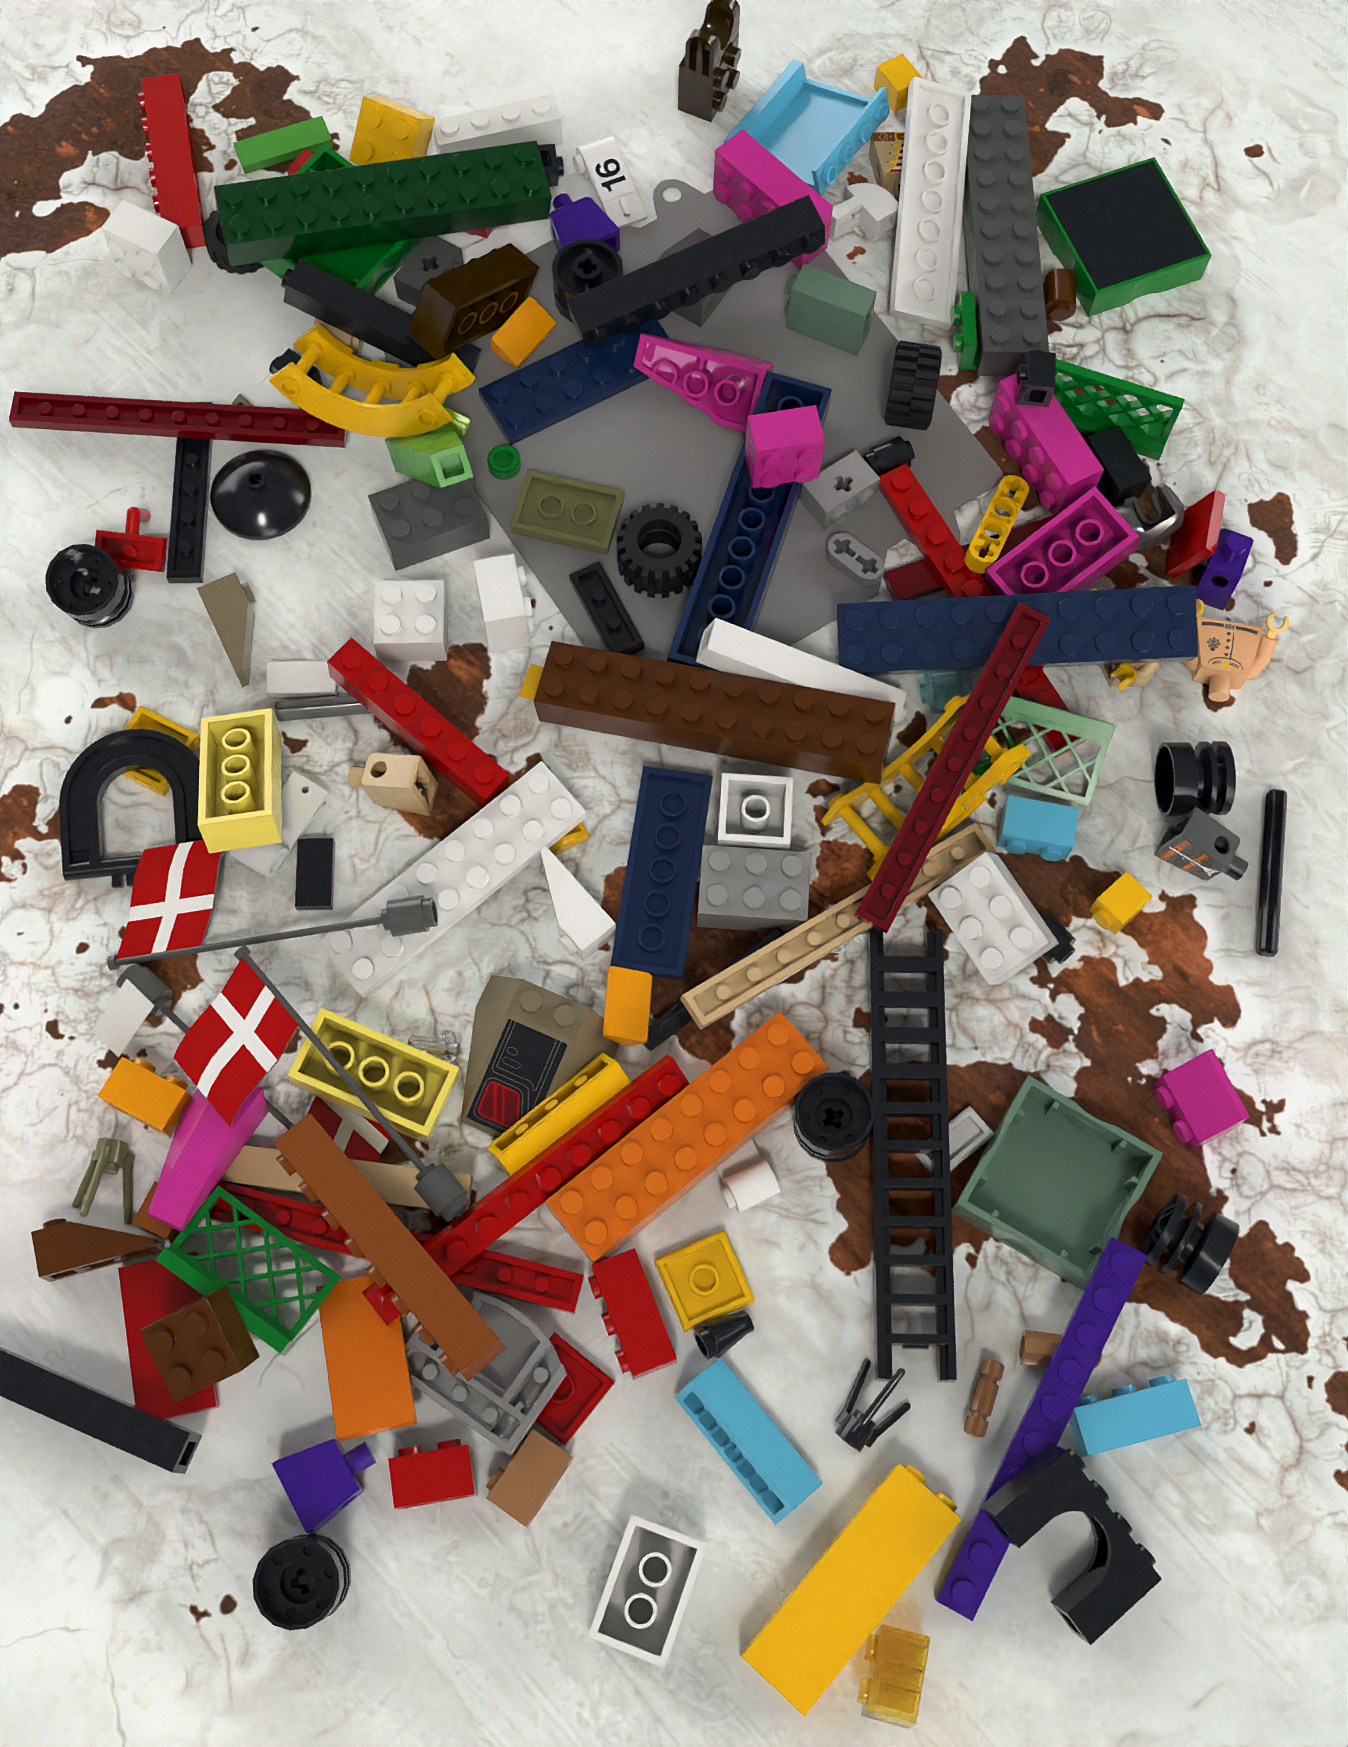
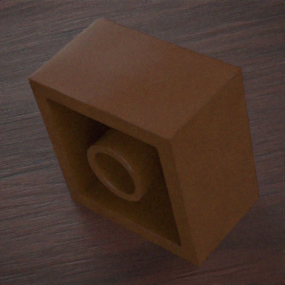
M226 1285L157 1318L139 1330L174 1403L241 1372L260 1357Z

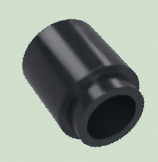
M901 436L870 447L868 452L863 453V459L878 476H881L905 463L911 468V460L915 459V454L911 443L908 440L904 441Z
M1042 910L1038 912L1059 942V944L1043 954L1042 957L1049 964L1055 961L1062 964L1075 952L1076 949L1072 945L1076 939L1052 914L1047 915Z

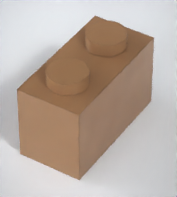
M534 1429L529 1436L525 1435L512 1454L514 1458L504 1470L499 1467L486 1485V1488L491 1491L486 1499L527 1528L573 1461L571 1455Z

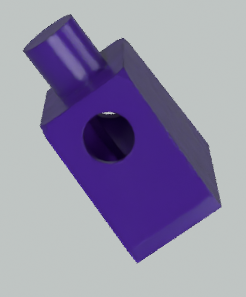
M562 193L554 198L552 205L555 210L549 214L550 232L557 252L564 245L580 239L603 241L614 248L616 252L620 250V230L618 226L591 197H584L573 202L567 193Z
M1226 528L1220 529L1217 551L1204 560L1195 586L1196 600L1200 599L1205 605L1224 610L1243 574L1254 542L1251 537ZM1222 576L1224 580L1221 585H1218L1212 581V577Z
M331 1439L276 1460L271 1464L305 1532L312 1534L321 1529L364 1492L357 1474L374 1465L376 1460L366 1442L345 1453L341 1443L336 1439Z

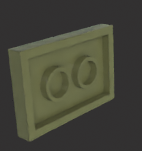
M527 469L509 525L510 533L608 555L625 499V491Z

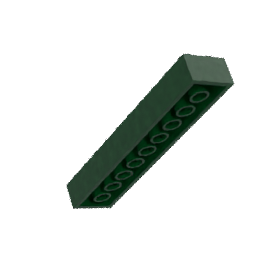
M537 140L214 186L216 208L230 266L549 219L552 200Z

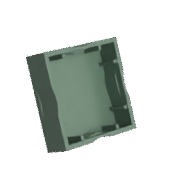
M1028 1075L1019 1087L951 1211L953 1214L1084 1291L1109 1237L1118 1240L1125 1216L1141 1197L1163 1153L1116 1125L1108 1124L1091 1116L1076 1102Z

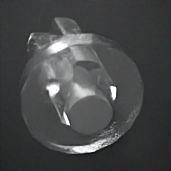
M443 1030L439 1037L412 1035L409 1037L407 1044L450 1064H453L455 1056L460 1054V1043H457L453 1030Z

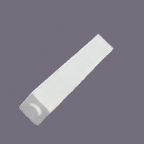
M715 618L703 631L695 662L722 672L896 703L894 727L900 725L906 716L907 706L904 705L906 691L718 618Z

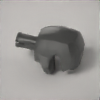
M1164 483L1156 486V491L1151 494L1153 507L1157 513V517L1153 520L1145 518L1136 496L1125 499L1124 506L1114 507L1139 535L1137 550L1159 544L1183 525L1184 505L1173 490Z

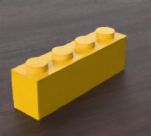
M602 1052L486 1148L506 1175L510 1177L630 1084L631 1081L618 1062Z

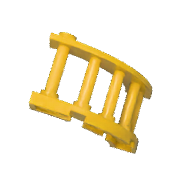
M318 322L299 336L293 344L303 354L296 365L290 362L272 375L268 381L294 404L329 424L359 434L394 438L423 434L451 422L452 416L443 408L442 404L448 395L470 386L475 376L454 352L436 361L418 364L416 368H400V364L383 362L372 359L371 362L354 355L353 349L336 339ZM313 364L335 378L328 389L307 376ZM346 385L369 393L364 402L341 396ZM382 397L402 400L400 404H378Z
M970 694L964 697L957 695L944 706L943 710L945 713L906 752L884 769L881 785L866 782L846 795L844 792L839 793L828 803L829 811L822 818L821 822L826 826L842 817L874 855L873 860L875 864L866 873L871 880L876 875L890 846H885L854 809L868 799H871L899 831L905 817L884 794L882 789L902 774L916 792L919 793L925 779L912 765L931 748L939 755L945 743L942 737L956 723ZM990 735L983 749L990 755V762L993 765L982 776L980 774L976 776L971 771L963 788L966 792L956 800L934 844L944 838L988 799L985 797V794L997 782L1003 785L1031 756L1032 753L1023 743L1009 750L1007 747L1002 748Z

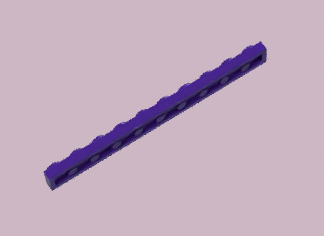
M1109 1237L980 1506L1051 1443L1058 1444L1146 1261L1147 1255L1113 1237ZM980 1506L935 1597L937 1602L971 1621L974 1620L1010 1544L1001 1536Z

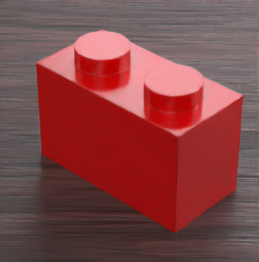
M461 1439L438 1442V1450L422 1453L421 1446L398 1449V1457L388 1458L394 1509L401 1510L478 1496L471 1446L462 1445Z

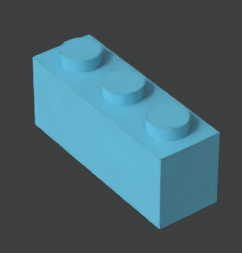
M1171 1374L1148 1380L1151 1388L1136 1391L1135 1384L1119 1387L1112 1390L1113 1398L1099 1401L1097 1394L1079 1398L1069 1419V1424L1080 1458L1202 1426L1186 1378L1173 1381Z

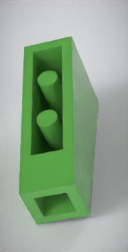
M450 422L423 434L385 439L397 473L439 488L474 477L464 445Z

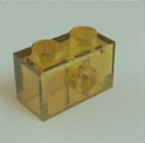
M884 1624L878 1628L875 1635L870 1634L868 1636L864 1659L871 1661L868 1677H861L857 1692V1702L863 1704L861 1716L907 1729L916 1724L931 1637Z

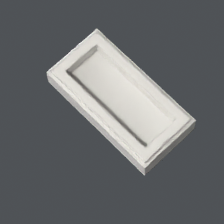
M327 661L267 662L265 686L267 698L337 696V683L329 675Z
M970 1106L949 1122L950 1172L994 1135V1132ZM914 1154L932 1175L931 1154Z

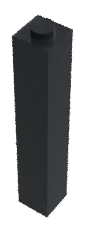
M301 259L297 262L294 270L287 269L281 283V287L285 288L284 303L414 367H417L418 364L438 360L408 335L412 323V314ZM468 343L453 352L473 374L482 349Z
M0 1347L1 1397L167 1471L181 1474L186 1473L202 1438L201 1434Z

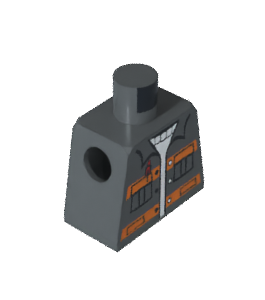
M1197 807L1168 826L1154 854L1158 858L1206 881L1221 872L1238 881L1244 875L1249 865L1248 862L1235 855L1240 844V838Z

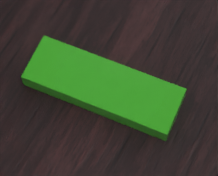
M323 116L233 143L244 174L295 159L304 149L314 153L324 143L330 148L334 147Z

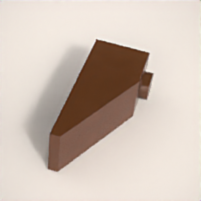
M64 1218L43 1223V1229L31 1232L38 1276L48 1282L156 1254L164 1249L161 1242L151 1237L71 1221L67 1222Z

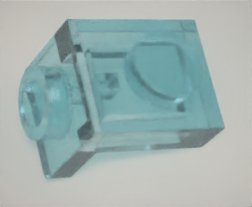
M969 670L934 676L931 671L924 672L925 683L920 684L922 703L927 704L933 714L945 712L943 708L952 698L957 695L964 697L971 694L973 690Z

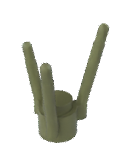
M112 1138L98 1139L96 1150L92 1153L90 1164L72 1203L74 1208H78L86 1194L80 1211L81 1217H86L89 1213L102 1174L117 1175L119 1168L123 1169L124 1223L130 1224L132 1222L131 1168L134 1156L127 1154L129 1145L126 1142Z

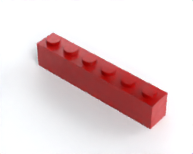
M176 73L143 78V93H138L141 110L147 115V117L142 118V125L146 138L150 137V142L145 143L148 160L150 163L153 162L154 166L149 168V176L152 187H157V193L152 194L155 211L160 213L161 218L178 225L186 249L206 246L203 236V228H205L189 114L180 75Z
M352 637L327 661L329 675L336 683L481 809L509 787V773Z

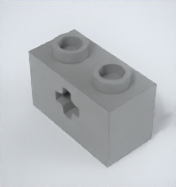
M855 450L820 472L819 478L803 483L800 502L819 525L826 529L832 524L838 525L845 521L850 513L860 506L862 508L869 506L877 497L880 478Z

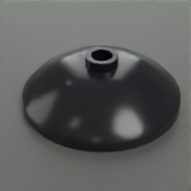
M265 449L248 451L229 460L216 474L210 490L211 506L219 523L232 534L249 540L273 539L291 531L305 517L312 497L311 485L303 467L295 459L284 453ZM255 481H261L257 485L252 484Z

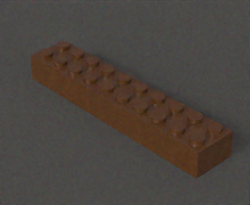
M551 641L533 701L538 719L542 722L881 785L891 741L896 703L555 641Z

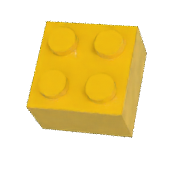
M380 95L363 96L349 161L358 165L426 156L435 117Z

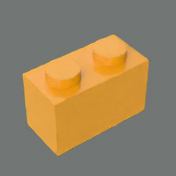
M121 1057L97 1096L107 1105L171 1138L176 1130L183 1107L192 1097L186 1090L188 1084L168 1074L166 1079L154 1074L156 1067L138 1057L134 1062Z

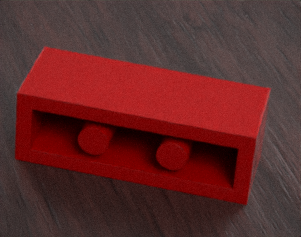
M635 1248L592 1264L594 1275L587 1279L595 1300L602 1297L607 1312L601 1314L608 1336L616 1334L621 1349L615 1351V1355L622 1373L630 1371L632 1379L635 1380L677 1363V1357Z

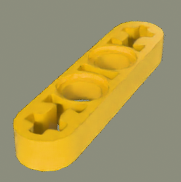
M1008 475L1000 481L965 554V564L973 572L984 574L990 566L996 563L1029 493L1028 483L1021 477ZM1009 490L1015 492L1013 499L1006 497ZM995 509L1004 510L1010 516H1000L995 512ZM984 531H994L1000 538H991ZM982 548L988 551L985 558L978 556Z

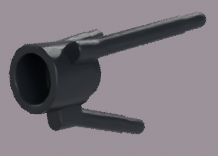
M869 1359L864 1360L844 1408L835 1419L840 1424L835 1433L858 1452H861L865 1445L871 1448L876 1439L911 1408L909 1403H904L872 1430L875 1423L871 1419L905 1375L903 1368L897 1370L864 1414L856 1409L853 1415H851L871 1365Z

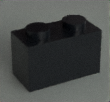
M1118 426L1087 436L1085 442L1104 468L1096 488L1112 506L1123 504L1124 500L1136 496L1137 499L1140 498L1151 482L1152 477L1121 427Z

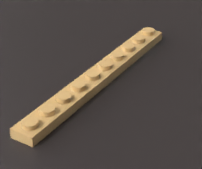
M976 822L931 848L899 911L935 890L985 852L993 854L996 852ZM870 884L684 993L680 1000L699 1029L702 1030L869 930V928H872L873 926L854 917Z

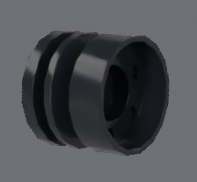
M89 544L71 545L59 551L49 563L45 575L46 591L51 601L79 624L94 629L109 627L121 621L130 610L134 598L133 582L127 571L101 548ZM92 588H100L98 594L90 593Z
M1199 741L1195 749H1193L1189 742H1163L1159 746L1154 768V787L1158 809L1161 814L1166 817L1184 816L1196 807L1207 815L1211 812L1215 815H1226L1231 810L1236 790V770L1231 747L1226 741H1213L1211 744L1206 741Z
M824 1073L812 1078L800 1090L794 1107V1134L800 1147L810 1157L825 1163H841L855 1157L865 1147L875 1119L874 1102L868 1089L856 1078L844 1073ZM828 1115L832 1119L840 1118L837 1129L833 1125L825 1126Z
M1177 1191L1167 1204L1158 1211L1147 1231L1145 1244L1142 1249V1253L1147 1255L1144 1264L1150 1267L1160 1257L1157 1270L1161 1274H1165L1176 1262L1179 1263L1176 1277L1177 1283L1202 1295L1213 1284L1225 1265L1236 1242L1240 1226L1216 1211L1211 1213L1203 1223H1200L1202 1204L1194 1201L1186 1209L1188 1196Z
M316 1533L294 1536L271 1547L258 1562L253 1577V1598L261 1615L272 1625L289 1631L307 1629L335 1613L346 1599L351 1584L350 1563L344 1550L329 1537ZM304 1571L306 1574L313 1573L315 1581L309 1584V1588L307 1584L300 1585L298 1577L302 1576Z

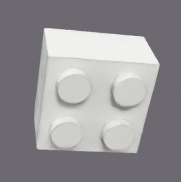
M122 200L101 227L117 270L127 277L133 276L144 281L147 286L154 290L160 289L172 295L192 268L178 225L132 203Z
M514 553L473 560L489 653L529 647V633H534L535 630L523 565L516 566Z
M444 580L375 581L373 645L378 661H447L448 597Z
M722 773L717 846L789 851L794 777Z

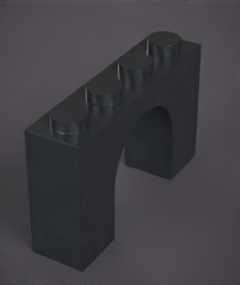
M1051 1443L980 1507L1001 1536L1018 1548L1024 1545L1054 1517L1071 1511L1084 1513L1091 1524L1094 1535L1092 1557L1084 1571L1050 1602L1072 1632L1089 1645H1092L1157 1585L1162 1578L1153 1568L1156 1560L1141 1543L1136 1544L1129 1535L1133 1529L1127 1520L1117 1511L1113 1513L1106 1502L1109 1500L1108 1494L1095 1480L1092 1479L1090 1481L1082 1471L1086 1468V1465L1080 1456L1071 1448L1065 1450Z

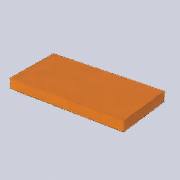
M371 1275L339 1281L319 1307L334 1426L338 1442L418 1424L401 1315L388 1326L379 1317L362 1294V1291L375 1282ZM324 1285L317 1286L316 1292H320Z

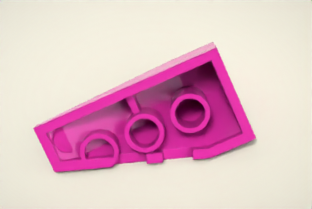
M646 333L640 334L634 361L635 368L664 388H669L685 399L686 403L692 407H697L710 416V419L718 425L744 433L747 431L748 416L753 415L768 371L772 372L774 363L746 355Z
M257 1086L248 1096L235 1117L231 1128L199 1089L195 1091L182 1109L148 1211L149 1217L180 1232L185 1229L268 1114L263 1088Z

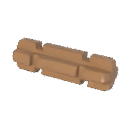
M985 1359L982 1362L979 1373L982 1377L977 1380L969 1408L971 1415L967 1416L964 1425V1432L974 1437L982 1438L986 1435L989 1424L986 1419L991 1416L999 1389L997 1381L1001 1380L1004 1371V1365L998 1361Z

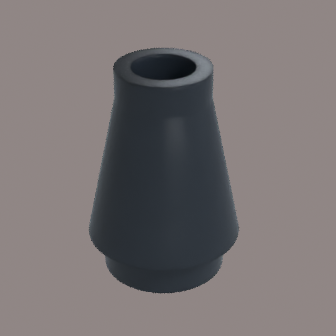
M741 1310L735 1314L700 1323V1328L694 1331V1338L706 1359L714 1356L719 1359L744 1336L754 1331V1325L745 1310Z

